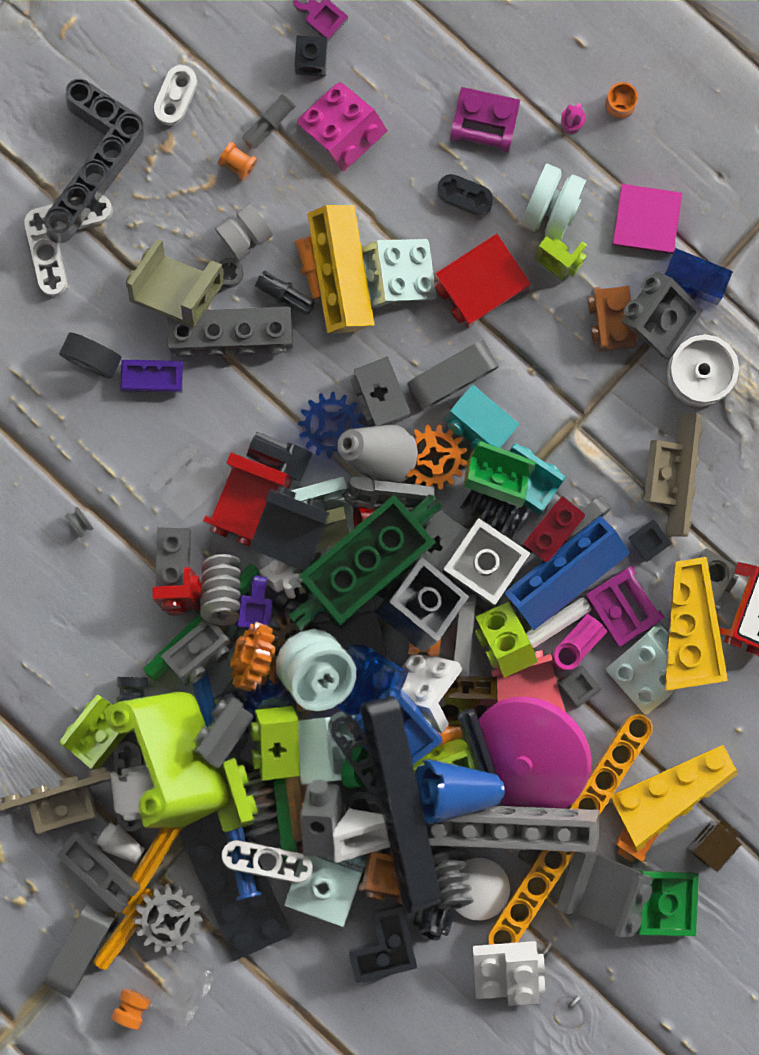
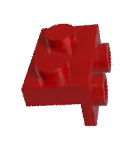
M191 567L183 568L184 585L153 587V600L164 612L167 611V615L179 616L186 614V610H200L202 582H200L199 576L194 573Z

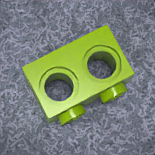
M509 601L475 617L480 628L475 631L482 648L485 646L489 647L490 650L486 651L488 660L493 669L499 667L504 678L538 663L532 644Z

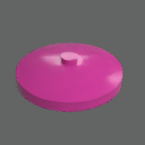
M512 697L492 705L479 718L478 721L496 774L505 787V794L503 799L500 800V804L509 807L565 809L579 797L586 787L591 774V752L582 730L566 712L541 699Z

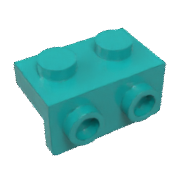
M514 443L509 452L536 462L535 468L528 479L526 500L523 505L541 515L566 476L560 473L556 466L545 463L536 457L529 448Z

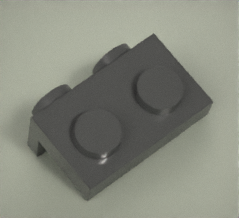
M204 620L162 654L161 657L184 685L187 686L190 682L193 684L201 680L206 674L205 670L212 664L224 661L230 655V650L234 646L216 624Z
M233 697L228 698L226 702L221 700L211 714L214 719L209 727L203 726L194 738L193 742L196 743V746L192 751L213 766L220 767L253 719V715L243 709V704Z

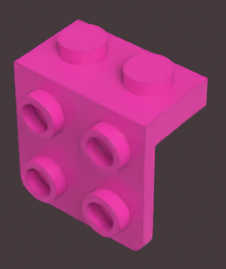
M342 82L336 83L297 121L306 133L326 149L336 166L343 172L388 131L375 109Z

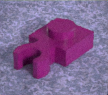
M293 0V5L297 11L309 13L305 22L322 37H327L328 42L348 20V16L330 0H322L320 3L316 0H309L306 4Z

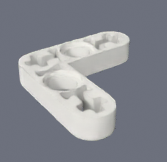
M102 195L98 202L102 206H107V209L102 210V216H97L95 212H90L87 216L88 220L83 221L77 230L107 222L113 213V207L109 199ZM83 198L69 201L74 206L82 205L85 202ZM48 205L29 211L24 222L40 289L48 296L57 297L67 288V277L59 243L52 242L47 237L45 223L42 225L43 230L40 231L35 226L31 227V224L36 222L35 217L40 216L42 220H45L46 213L52 206ZM56 221L58 227L53 229H64L67 224L62 221ZM43 245H51L54 248V255L48 261L38 258V249ZM41 267H52L56 279H61V282L56 283V289L52 290L49 285H45V282L49 281V274L46 269L41 271Z

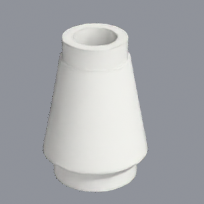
M110 822L96 842L102 847V851L131 861L136 864L145 850L119 824L115 826Z

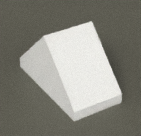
M349 808L334 831V861L337 863L390 847L383 815Z

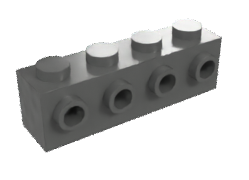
M291 307L206 310L194 328L167 317L168 349L170 352H176V357H192L194 352L206 351L207 356L225 355V350H237L239 355L256 354V349H268L270 354L286 353V348H293Z

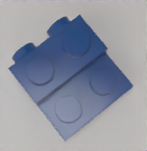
M402 688L395 693L393 690H388L380 698L393 695L398 700L414 765L442 742V737L422 716L420 708ZM360 712L355 717V720L365 733ZM362 745L369 752L368 747Z

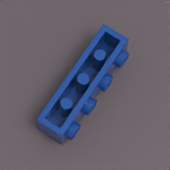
M599 516L561 546L548 562H541L506 590L504 594L523 620L535 630L628 556L630 552L616 530L603 517Z

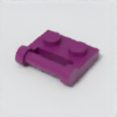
M461 87L450 141L459 142V139L501 148V152L509 153L521 99ZM463 121L504 129L505 131L503 136L462 128Z
M633 566L625 569L585 595L617 647L622 646L665 618L661 610H656L635 577L637 573ZM622 582H625L647 618L642 622L639 621L618 588V585Z

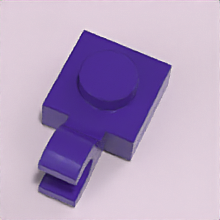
M254 575L250 584V596H240V610L238 611L240 619L236 622V627L249 629L250 624L255 622L269 626L273 600L264 599L267 577Z

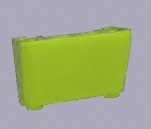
M173 692L121 701L103 709L111 730L121 734L135 731L151 775L154 788L146 791L141 796L138 805L144 827L183 828L226 806L229 801L230 792L221 766L218 768L213 766L192 751L196 746V743L193 742L194 738L203 726L206 727L197 700L193 695L186 692Z

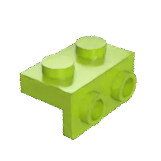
M96 695L93 700L86 704L82 714L74 724L66 729L64 736L59 741L60 745L71 751L91 770L99 769L127 735V733L121 734L111 730L103 709L109 707L112 703L100 695Z
M235 759L225 761L221 768L229 787L230 796L226 806L218 810L217 813L223 831L229 832L254 824L253 814L258 813L253 795L247 796L243 784L249 783L244 766H237Z

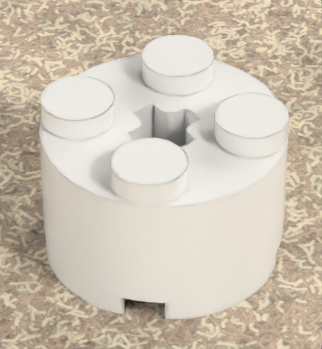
M147 765L122 769V776L112 772L110 775L115 812L123 815L124 820L140 819L139 800L146 791L154 788Z

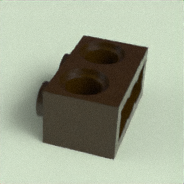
M457 676L439 701V705L448 723L461 725L459 712L469 708L475 710L479 720L488 708L497 703V677Z
M722 820L720 823L710 821L689 844L687 849L709 869L718 873L740 848L742 843L736 839L740 834L727 822L724 823Z

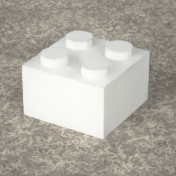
M478 518L444 568L443 573L494 607L530 553Z

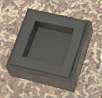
M583 665L558 683L576 709L602 690Z

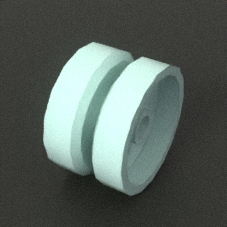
M546 164L520 226L535 232L540 228L544 217L547 216L549 221L544 231L545 237L547 236L551 240L557 238L561 241L567 226H571L581 202L579 198L586 180L572 174L566 179L562 190H559L557 187L562 176L561 169Z
M311 629L299 632L288 639L283 645L276 660V673L280 681L290 691L296 702L307 710L322 711L333 708L348 696L356 681V666L351 657L342 649L337 640L326 631Z

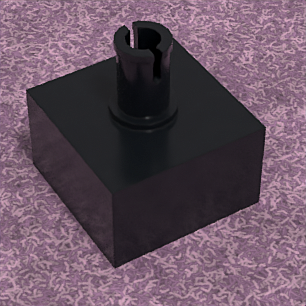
M421 557L404 570L374 613L418 650L423 652L440 640L469 596Z

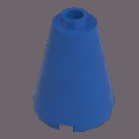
M423 760L424 765L418 766L415 771L426 824L438 823L497 806L505 794L504 783L496 774L436 760Z

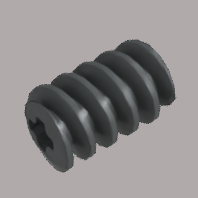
M260 772L246 773L249 783L243 784L247 796L253 795L258 813L253 814L254 824L244 826L250 829V831L244 833V836L252 837L271 834L279 828V823L270 821V819L278 816L276 810L269 809L271 805L276 803V798L267 796V794L275 791L274 786L266 784L269 780H262Z
M430 845L441 893V903L438 904V908L441 910H454L472 904L474 902L472 897H464V894L470 892L472 887L470 885H462V882L468 880L470 875L468 873H460V870L466 868L468 863L466 861H458V858L464 856L466 851L464 849H456V846Z

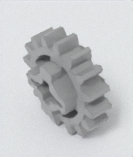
M165 884L164 892H159L155 886L153 887L154 895L152 897L146 894L142 895L145 905L136 904L135 908L141 915L133 917L135 924L142 925L136 929V933L138 936L146 935L143 939L145 946L152 942L154 943V952H158L161 946L165 947L167 954H171L173 946H176L181 952L183 951L182 943L184 941L193 944L191 933H200V929L195 923L201 922L202 916L201 914L194 913L200 909L198 902L190 904L193 899L192 893L189 892L182 896L183 889L181 886H178L174 892L171 891L169 884ZM166 900H176L182 903L183 905L179 904L175 906L167 903ZM156 904L157 908L154 915L148 918L151 908ZM167 913L172 917V923L167 925L163 917ZM188 920L186 928L180 933L179 930L182 923ZM161 932L169 935L170 938H160L154 934Z

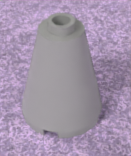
M390 424L350 429L345 431L338 441L340 456L372 481L402 483L407 479L405 476L410 469L413 470L416 465L418 454L416 441L412 435H409L403 427Z

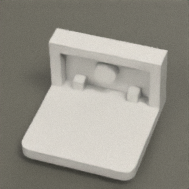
M420 653L417 655L412 654L383 694L388 690H393L395 693L402 688L420 708L422 716L437 732L443 733L449 723L439 705V701L461 672V665L459 662Z

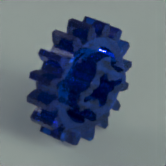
M331 392L330 399H325L322 393L319 394L320 402L318 403L310 399L308 404L311 409L309 411L301 410V414L306 420L298 421V426L306 430L299 434L300 438L309 439L305 446L307 450L315 446L317 448L315 455L319 457L323 451L327 452L328 460L332 459L334 452H337L340 456L338 445L327 446L322 443L326 439L338 442L340 436L345 432L344 423L349 418L352 420V429L365 428V425L357 423L358 420L363 418L362 412L354 413L357 403L346 404L347 395L345 394L340 400H337L335 392ZM337 406L340 409L337 412H328L323 407ZM313 416L319 421L318 429L314 434L311 432ZM329 419V421L334 422L339 419L337 423L338 431L328 430L324 432L326 429L325 421Z

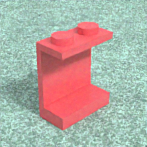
M542 650L535 652L538 663L505 678L499 667L496 670L490 671L491 677H497L498 702L512 697H532L547 701L565 712L551 662V654L544 656Z

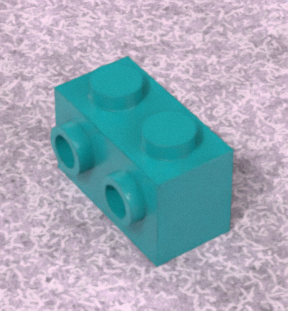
M473 384L443 419L448 423L447 426L453 433L464 436L471 442L473 449L479 441L501 448L520 425Z

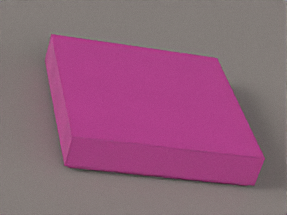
M622 184L612 245L673 254L682 193Z

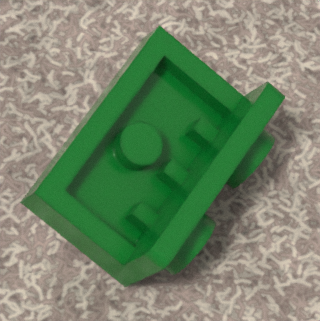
M479 441L467 460L463 487L521 507L526 500L528 479L535 468L536 462Z

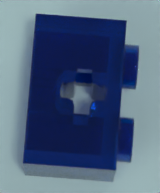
M675 248L664 275L671 277L687 294L718 305L723 298L733 271Z

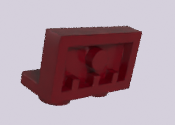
M562 495L521 546L530 554L533 552L544 562H548L585 518V514Z

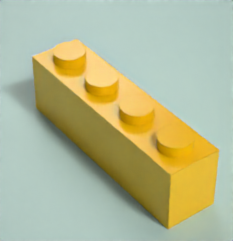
M325 205L308 212L307 216L327 333L357 332L374 326L373 310L354 205Z

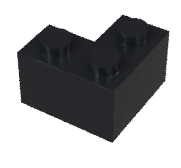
M395 905L372 911L379 942L349 949L356 983L417 969L403 905Z

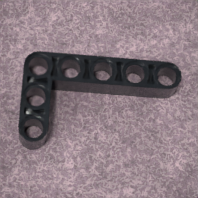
M74 79L68 83L66 87L68 110L105 136L46 213V234L55 243L67 242L74 235L144 139V123L142 118L84 79ZM78 93L87 96L82 101H76L72 97ZM102 110H108L112 113L107 118H102L97 114ZM126 127H134L138 131L135 134L128 135L122 130ZM109 150H116L120 155L116 158H109L105 153ZM97 173L102 176V179L97 182H91L87 177L90 174ZM74 197H80L85 200V202L79 206H74L69 203V201ZM56 221H63L67 224L61 230L51 227Z

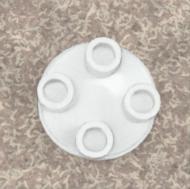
M486 858L466 860L468 866L460 870V873H468L470 875V878L463 881L462 885H470L472 887V890L465 893L464 897H472L474 902L455 910L471 920L490 919L499 914L507 904L510 895L508 877L505 871L492 860Z

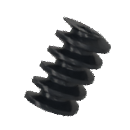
M474 490L470 491L460 506V509L463 510L467 506L472 505L470 510L472 517L482 512L480 518L482 521L486 522L491 518L492 528L496 529L501 525V534L506 536L510 532L513 533L511 540L514 539L525 523L530 512L529 507L519 512L518 506L509 505L507 502Z

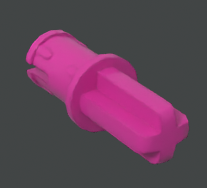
M577 103L576 106L569 104L561 115L562 129L567 134L577 133L578 129L584 125L585 113L580 103Z

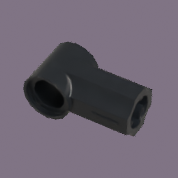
M256 432L246 456L284 472L292 477L293 480L301 482L313 453L289 442L285 444L268 435Z

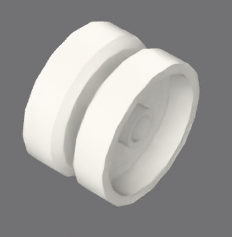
M706 334L693 336L680 344L668 362L666 376L669 388L675 397L686 405L695 407L714 405L723 399L737 382L739 373L737 355L731 346L719 337ZM698 367H700L701 370L707 369L708 373L706 375H701L698 371Z

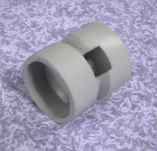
M250 203L236 213V220L228 219L215 228L218 235L238 261L253 251V244L261 245L273 236L264 219Z

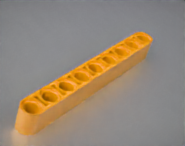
M634 714L628 716L623 721L592 769L586 787L568 809H578L582 799L591 798L595 804L594 810H599V815L601 814L652 734V723L646 716ZM635 719L641 720L645 725L644 734L640 737H634L629 731L630 723ZM619 745L624 746L628 750V758L623 763L615 762L612 757L614 748ZM600 772H608L612 778L611 785L606 789H599L595 783L596 776ZM541 850L489 929L487 937L490 945L495 944L493 937L499 930H505L510 933L511 939L509 943H518L574 856L575 851H558L561 855V862L557 867L550 868L544 862L545 855L550 851L558 850ZM539 877L543 879L544 889L540 893L532 894L528 891L527 884L531 878ZM515 904H524L527 907L526 917L522 920L513 919L510 915L511 908Z

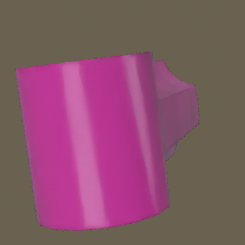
M586 614L551 652V662L554 668L566 672L577 667L581 660L607 633V630L599 621ZM561 649H568L573 653L574 659L571 665H564L560 662L558 655Z

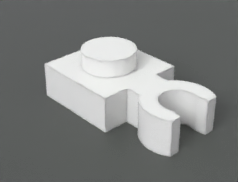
M275 559L269 565L259 570L260 576L267 577V585L277 593L284 589L289 598L296 597L293 589L302 587L297 582L298 576L302 574L301 570Z

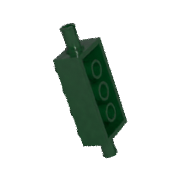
M429 494L415 508L409 511L395 495L388 499L298 576L297 582L308 593V599L292 613L288 614L292 623L301 615H304L295 624L301 631L317 615L322 613L326 614L337 628L341 626L435 544L433 538L422 525L443 509L439 501L430 509H427L436 500L432 494Z

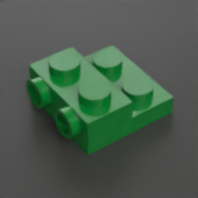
M636 870L653 877L651 883L652 893L647 903L643 906L640 915L642 922L635 934L696 936L699 873Z

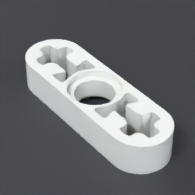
M242 841L229 842L222 851V861L230 870L292 883L305 882L310 877L313 869L311 860L304 856V854ZM235 847L241 848L240 853L242 855L250 856V849L256 850L257 852L253 858V869L246 867L249 863L247 860L241 859L238 861V864H232V858L228 857L227 853L233 852ZM264 853H270L276 859V866L271 871H264L258 865V858ZM281 856L288 857L285 862L286 864L295 865L297 860H301L302 866L307 868V872H301L299 877H295L293 870L284 868V875L278 874L277 872L282 863Z

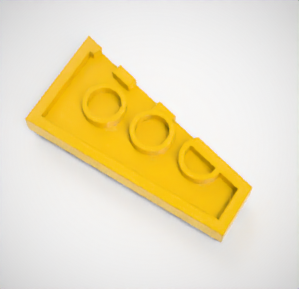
M707 557L674 562L664 691L728 681Z
M721 745L613 794L611 800L637 852L646 846L645 842L656 834L659 836L667 830L668 825L681 815L684 817L693 810L692 806L703 798L707 799L738 775L737 769L724 745Z

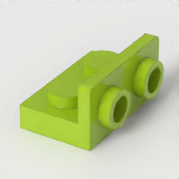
M546 236L539 245L534 260L563 281L568 274L574 277L584 264L583 261L587 257L584 254L587 244L582 241L571 255L567 252L569 250L562 241L557 238L551 240Z

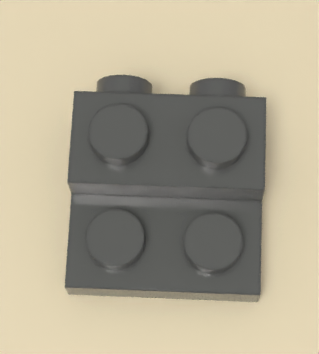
M655 271L653 275L643 280L641 285L642 291L636 300L629 302L625 306V316L621 323L637 338L646 341L661 357L670 360L703 312V309L671 277Z

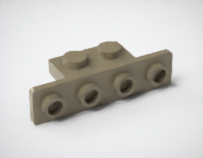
M701 414L680 415L677 443L661 440L650 441L644 501L669 506L666 535L670 537H687L692 524L691 508L692 499L695 495V472L699 462V438L702 433Z
M100 768L88 772L89 778L78 781V777L74 776L60 780V786L49 789L48 785H43L30 789L31 795L22 798H20L19 794L5 796L1 798L0 812L29 805L36 834L96 818L98 815L90 787L111 781L110 774L112 772H107V768Z

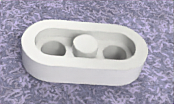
M177 65L167 73L154 104L156 117L164 125H176L182 121L197 88V78L190 67ZM179 79H186L188 83L185 87H178L177 81ZM173 106L176 108V111L173 115H167L165 109Z

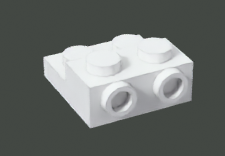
M536 941L473 946L476 999L507 997L508 1006L540 1004L539 995H546L544 976H539V973H545L543 954H537Z

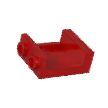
M497 233L435 273V280L437 282L433 284L443 300L448 298L454 308L451 309V313L460 325L465 323L468 329L474 326L475 322L518 294L520 296L529 290L531 286L530 281Z

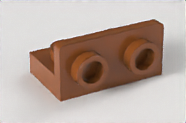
M629 286L605 289L594 287L592 296H587L589 314H595L596 326H591L593 345L598 344L599 352L636 348L635 335L621 323L625 316V306L631 302Z
M378 852L368 853L363 883L358 884L357 891L366 892V898L384 901L385 896L396 898L395 903L403 905L392 855Z

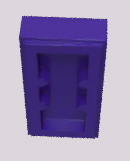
M121 359L120 390L128 392L183 393L184 362Z

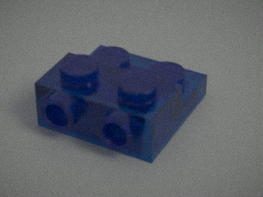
M348 645L344 649L356 666V681L352 691L336 707L350 715H358L361 712L362 704L379 699L388 690H393L395 693L400 688L403 689L408 671L366 645Z

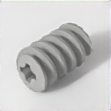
M220 554L211 556L202 563L201 616L209 623L230 625L240 619V614L236 613L240 610V603L238 602L240 599V592L238 591L240 581L238 578L241 576L238 568L241 566V561L238 557Z

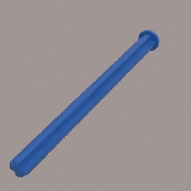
M206 669L205 676L192 685L195 698L208 728L214 719L211 714L215 704L208 670ZM243 827L225 832L228 843L232 841L246 842ZM235 847L234 851L230 852L232 864H238V861L242 859L249 861L246 866L247 868H252L249 856L240 853L241 848ZM234 871L239 891V897H236L237 901L261 896V892H257L253 874Z

